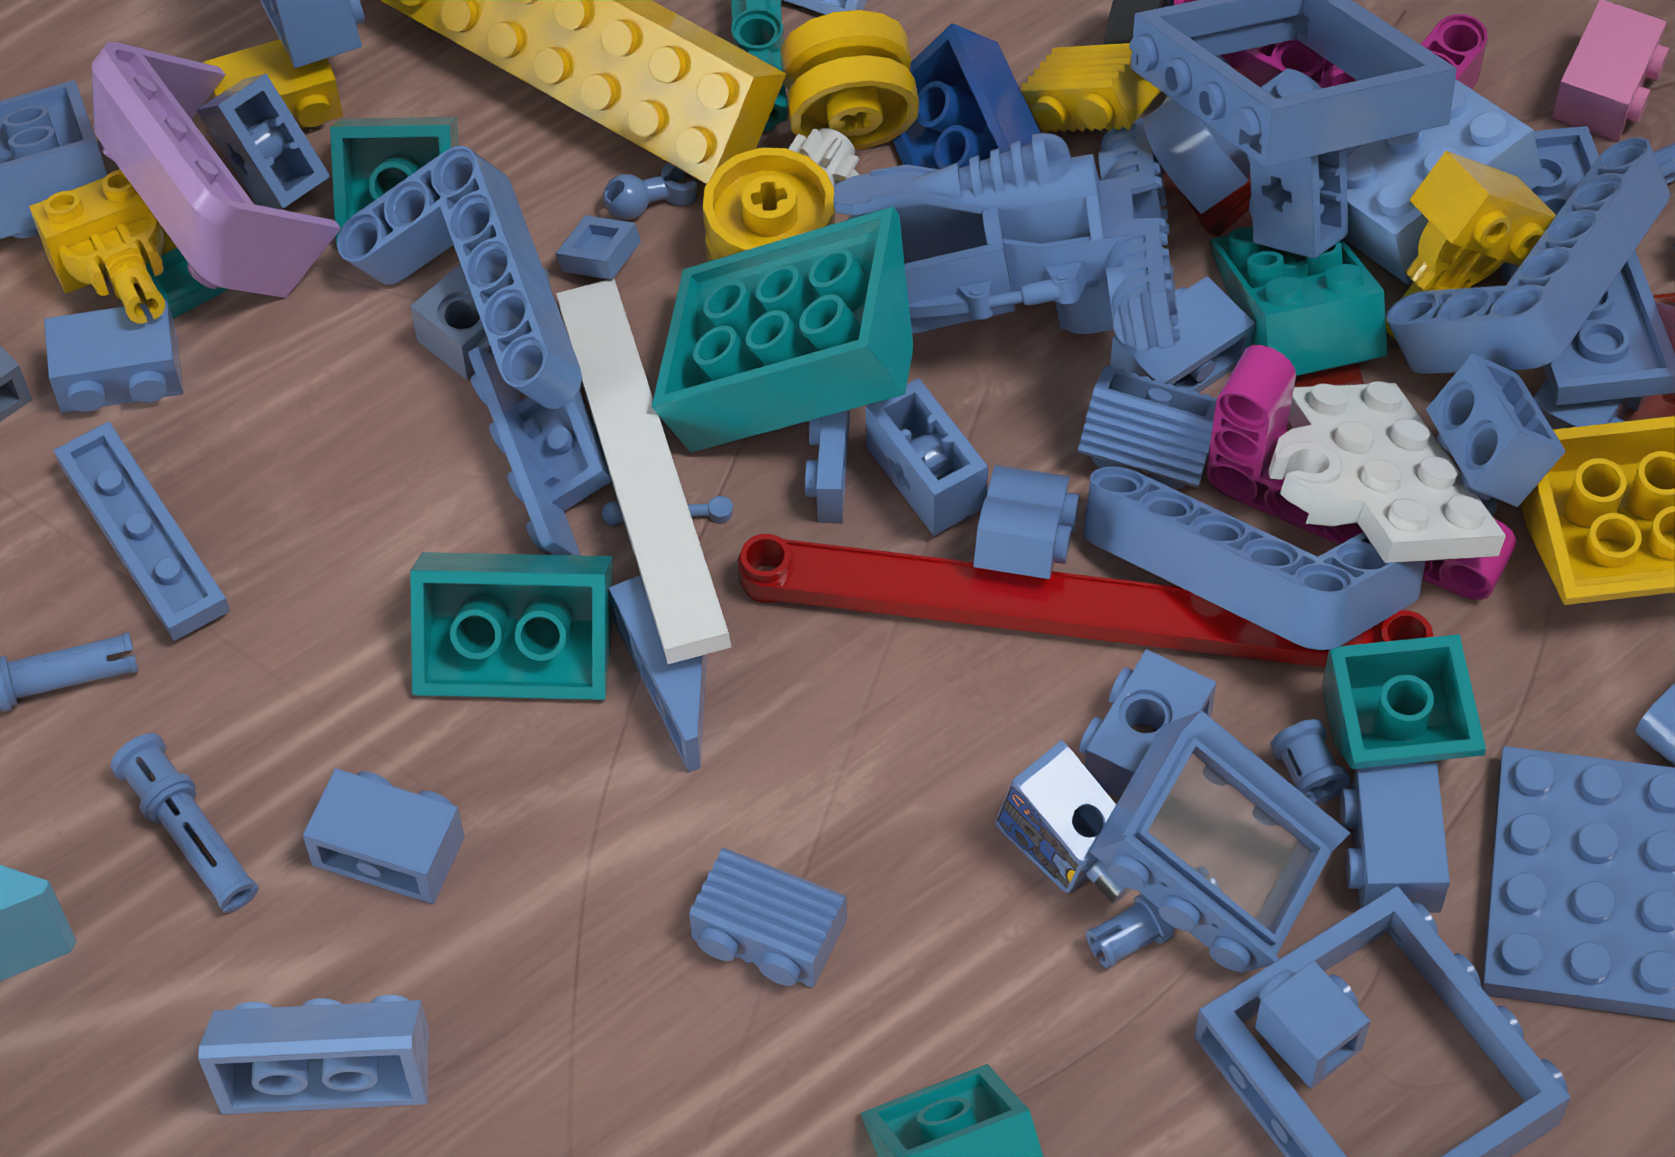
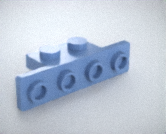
M478 345L468 352L476 373L471 376V383L479 398L490 410L494 421L489 425L491 436L500 450L507 455L512 469L507 474L509 484L516 496L527 508L531 519L526 523L527 532L535 546L545 555L549 553L553 555H581L564 511L609 484L612 480L597 432L580 389L567 405L558 409H548L529 397L521 400L518 390L507 384L502 378L495 357Z

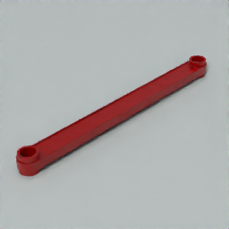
M770 533L758 534L748 539L743 544L738 556L739 582L743 590L750 598L762 603L782 601L1324 668L1326 667L1329 649H1309L1293 643L1178 586L1052 571L1050 579L976 568L973 567L974 562L787 540ZM769 565L777 567L771 571H760L756 569L761 566ZM1401 610L1341 646L1434 637L1432 626L1425 617L1417 612Z

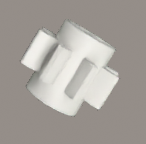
M829 128L813 129L808 138L798 134L789 147V150L810 157L827 172L833 187L841 181L859 175L854 170L859 158L855 156L853 144L846 136L836 130Z

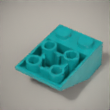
M1251 226L1234 229L1227 236L1209 239L1210 249L1229 298L1255 322L1252 345H1263L1282 353L1294 366L1296 376L1387 356L1384 290L1343 239L1316 258L1253 243V227Z

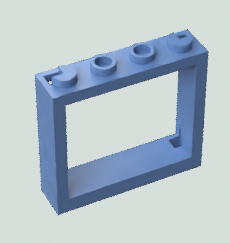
M1196 0L1135 13L1133 38L1129 45V48L1132 50L1130 69L1265 167L1449 125L1457 68L1353 0ZM1297 39L1358 81L1276 99L1216 56ZM1260 134H1263L1262 145L1259 144Z
M1399 886L1391 889L1199 1009L1194 1038L1285 1157L1347 1156L1243 1022L1258 1014L1261 1001L1259 999L1260 992L1270 980L1282 971L1290 970L1295 974L1312 960L1326 971L1385 933L1391 936L1525 1101L1441 1157H1511L1560 1125L1571 1098L1567 1093L1566 1081L1558 1068L1547 1059H1539L1524 1040L1523 1030L1512 1012L1502 1005L1497 1007L1480 987V978L1471 962L1460 953L1453 954L1439 937L1436 923L1429 911L1419 902L1412 903Z

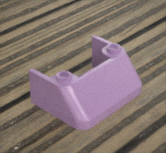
M107 42L91 64L94 131L99 139L98 146L100 150L119 166L189 263L187 266L189 273L199 283L212 289H216L219 286L227 289L286 298L341 230V227L335 220L254 205L192 121V118L197 113L196 110L205 103L225 77V73L220 67L118 42Z

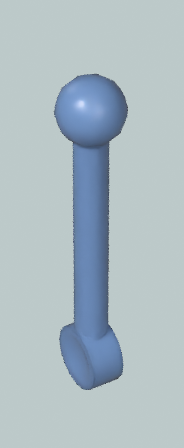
M716 496L709 501V504H688L691 517L709 516L716 523H726L733 515L732 501L725 496ZM611 501L604 505L602 517L607 524L615 526L624 521L617 501Z

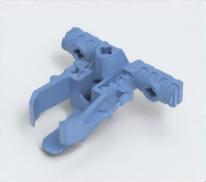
M1143 118L1138 119L1130 130L1124 127L1120 131L1113 128L1105 133L1101 140V151L1098 152L1101 180H1099L1093 154L1071 157L1068 146L1061 137L1054 134L1038 133L1032 134V143L1022 146L1019 140L1011 143L1010 151L1001 153L1000 148L991 150L990 158L980 160L979 155L969 159L970 165L960 168L958 162L941 169L901 165L871 170L869 174L852 176L834 186L833 202L836 213L850 215L847 220L892 206L899 213L904 263H906L905 272L912 334L1015 311V304L1024 302L1025 305H1036L1055 301L1060 330L1066 329L1076 334H1092L1114 330L1117 338L1124 345L1127 344L1135 347L1137 350L1173 347L1175 342L1180 340V330L1173 329L1174 326L1179 324L1175 281H1173L1174 270L1170 263L1169 251L1163 248V245L1168 244L1167 234L1170 233L1169 223L1165 221L1168 219L1167 209L1161 210L1162 207L1167 205L1164 172L1147 139Z

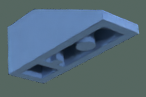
M641 575L609 587L613 622L688 773L700 769L707 654L668 664Z

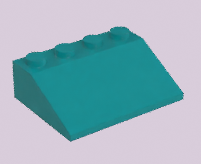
M892 206L683 269L652 408L690 452L726 444L906 394L913 353V337L900 217L896 209Z

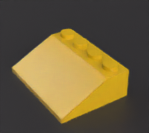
M1675 416L1553 429L1566 452L1520 505L1525 525L1563 604L1570 605L1675 593Z

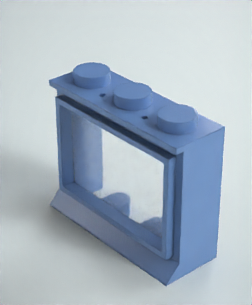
M1200 710L1161 726L1089 852L1108 867L1109 875L1116 882L1126 888L1137 890L1159 908L1160 916L1168 924L1180 930L1188 931L1207 946L1209 954L1214 961L1229 970L1243 973L1269 966L1279 960V957L1276 955L1330 854L1350 832L1211 717Z

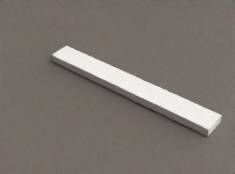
M615 279L556 293L561 317L581 368L583 389L667 663L671 664L731 648L729 632L659 415L652 408L653 397Z

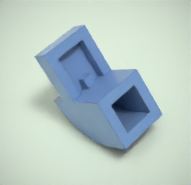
M1169 96L1160 107L1143 118L1144 130L1156 158L1173 183L1200 214L1249 181L1250 162L1248 161L1247 153Z

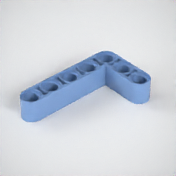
M1641 137L1622 140L1608 147L1597 158L1506 286L1422 291L1408 295L1396 302L1389 309L1386 317L1410 370L1419 374L1456 373L1472 353L1510 370L1539 368L1557 359L1569 346L1671 197L1670 190L1649 140Z
M454 146L345 222L339 232L337 241L338 252L341 257L385 285L402 281L454 245L504 381L548 409L563 407L576 396L582 380L581 368L513 187L505 173L473 150L465 146Z
M1104 467L1095 470L1090 477L1084 536L1089 542L1300 646L1316 650H1328L1339 647L1413 604L1420 596L1426 560L1384 563L1364 532L1317 557L1137 471L1122 467Z

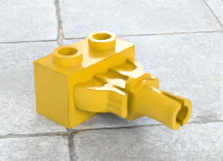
M1445 151L1409 199L1429 222L1425 226L1419 240L1418 256L1406 270L1413 283L1402 298L1422 291L1471 288L1472 285L1490 276L1504 262L1520 267L1554 220L1556 214L1519 177ZM1385 317L1386 332L1393 338H1395L1390 328V325L1387 321V317Z
M121 169L109 173L102 179L73 190L57 192L48 199L29 206L48 260L65 294L88 285H93L97 294L106 296L109 292L104 279L107 278L113 287L117 299H121L125 312L131 321L136 324L148 322L140 306L142 304L147 306L153 320L163 314L165 300L157 290L145 263L149 264L155 276L162 274L164 267L161 256L177 248V246Z

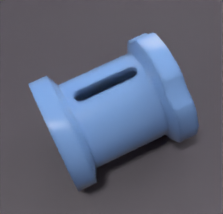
M1312 719L1304 720L1285 728L1273 738L1270 745L1275 758L1284 762L1295 788L1316 805H1320L1341 794V790L1349 786L1351 779L1344 767L1336 765L1325 743L1327 735L1322 721Z

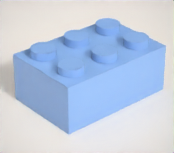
M1456 79L1449 125L1363 144L1346 157L1348 235L1343 239L1407 285L1412 280L1407 275L1406 270L1418 256L1419 240L1425 226L1429 222L1409 199L1445 151L1515 175L1531 190L1544 181L1533 129Z

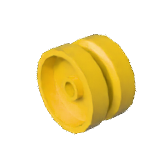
M864 10L832 12L802 24L791 31L782 43L780 51L782 72L786 73L784 85L788 89L787 107L791 130L796 136L800 134L808 138L813 129L829 128L846 136L853 144L855 150H863L891 141L906 132L918 118L919 99L915 78L910 72L911 54L908 36L899 21L883 13Z
M786 148L753 149L734 155L716 168L704 188L703 218L706 230L707 261L716 260L835 224L834 187L827 172L810 157Z

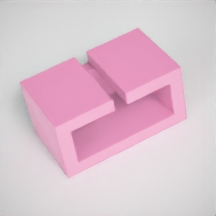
M1599 0L1560 82L1551 119L1574 127L1588 126L1591 133L1619 142L1628 120L1639 123L1651 92L1650 89L1644 87L1647 78L1658 81L1666 63L1670 48L1660 44L1667 21L1605 0Z

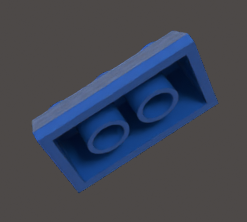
M951 23L911 61L910 72L915 78L919 99L918 118L906 132L892 139L903 165L941 169L958 162L960 168L970 165L969 159L979 155L980 160L990 158L991 150L1000 148L1001 153L1010 151L1011 143L1019 140L1022 146L1032 143V134H1038L1040 131L998 42Z

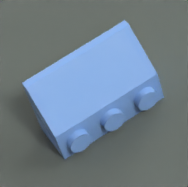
M383 995L374 998L370 1003L341 1004L333 999L318 998L308 1000L302 1006L272 1007L262 1002H245L236 1005L234 1009L214 1010L199 1044L198 1060L221 1115L428 1104L429 1027L421 1000L410 1001L403 996Z

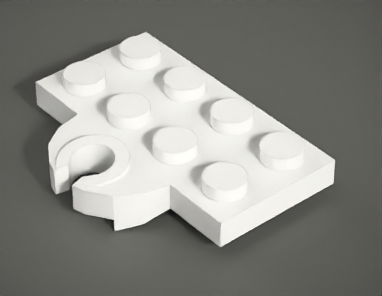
M1375 381L1360 385L1334 386L1330 384H1317L1311 387H1294L1288 419L1293 428L1279 437L1268 472L1270 479L1282 480L1285 477L1280 494L1287 501L1309 513L1306 524L1338 526L1358 523L1384 563L1499 556L1506 537L1505 533L1476 493L1470 492L1460 480V471L1396 383Z

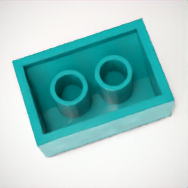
M422 552L410 570L412 695L606 699L612 631V611L609 596V587L612 586V556Z

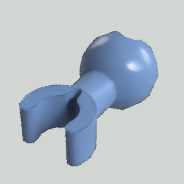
M668 162L662 168L661 176L641 180L639 177L631 174H620L610 179L602 197L605 208L613 217L620 220H633L644 213L648 203L665 199L669 203L679 206L694 203L697 197L698 184L696 181L684 184L677 183L676 181L685 179L686 172Z

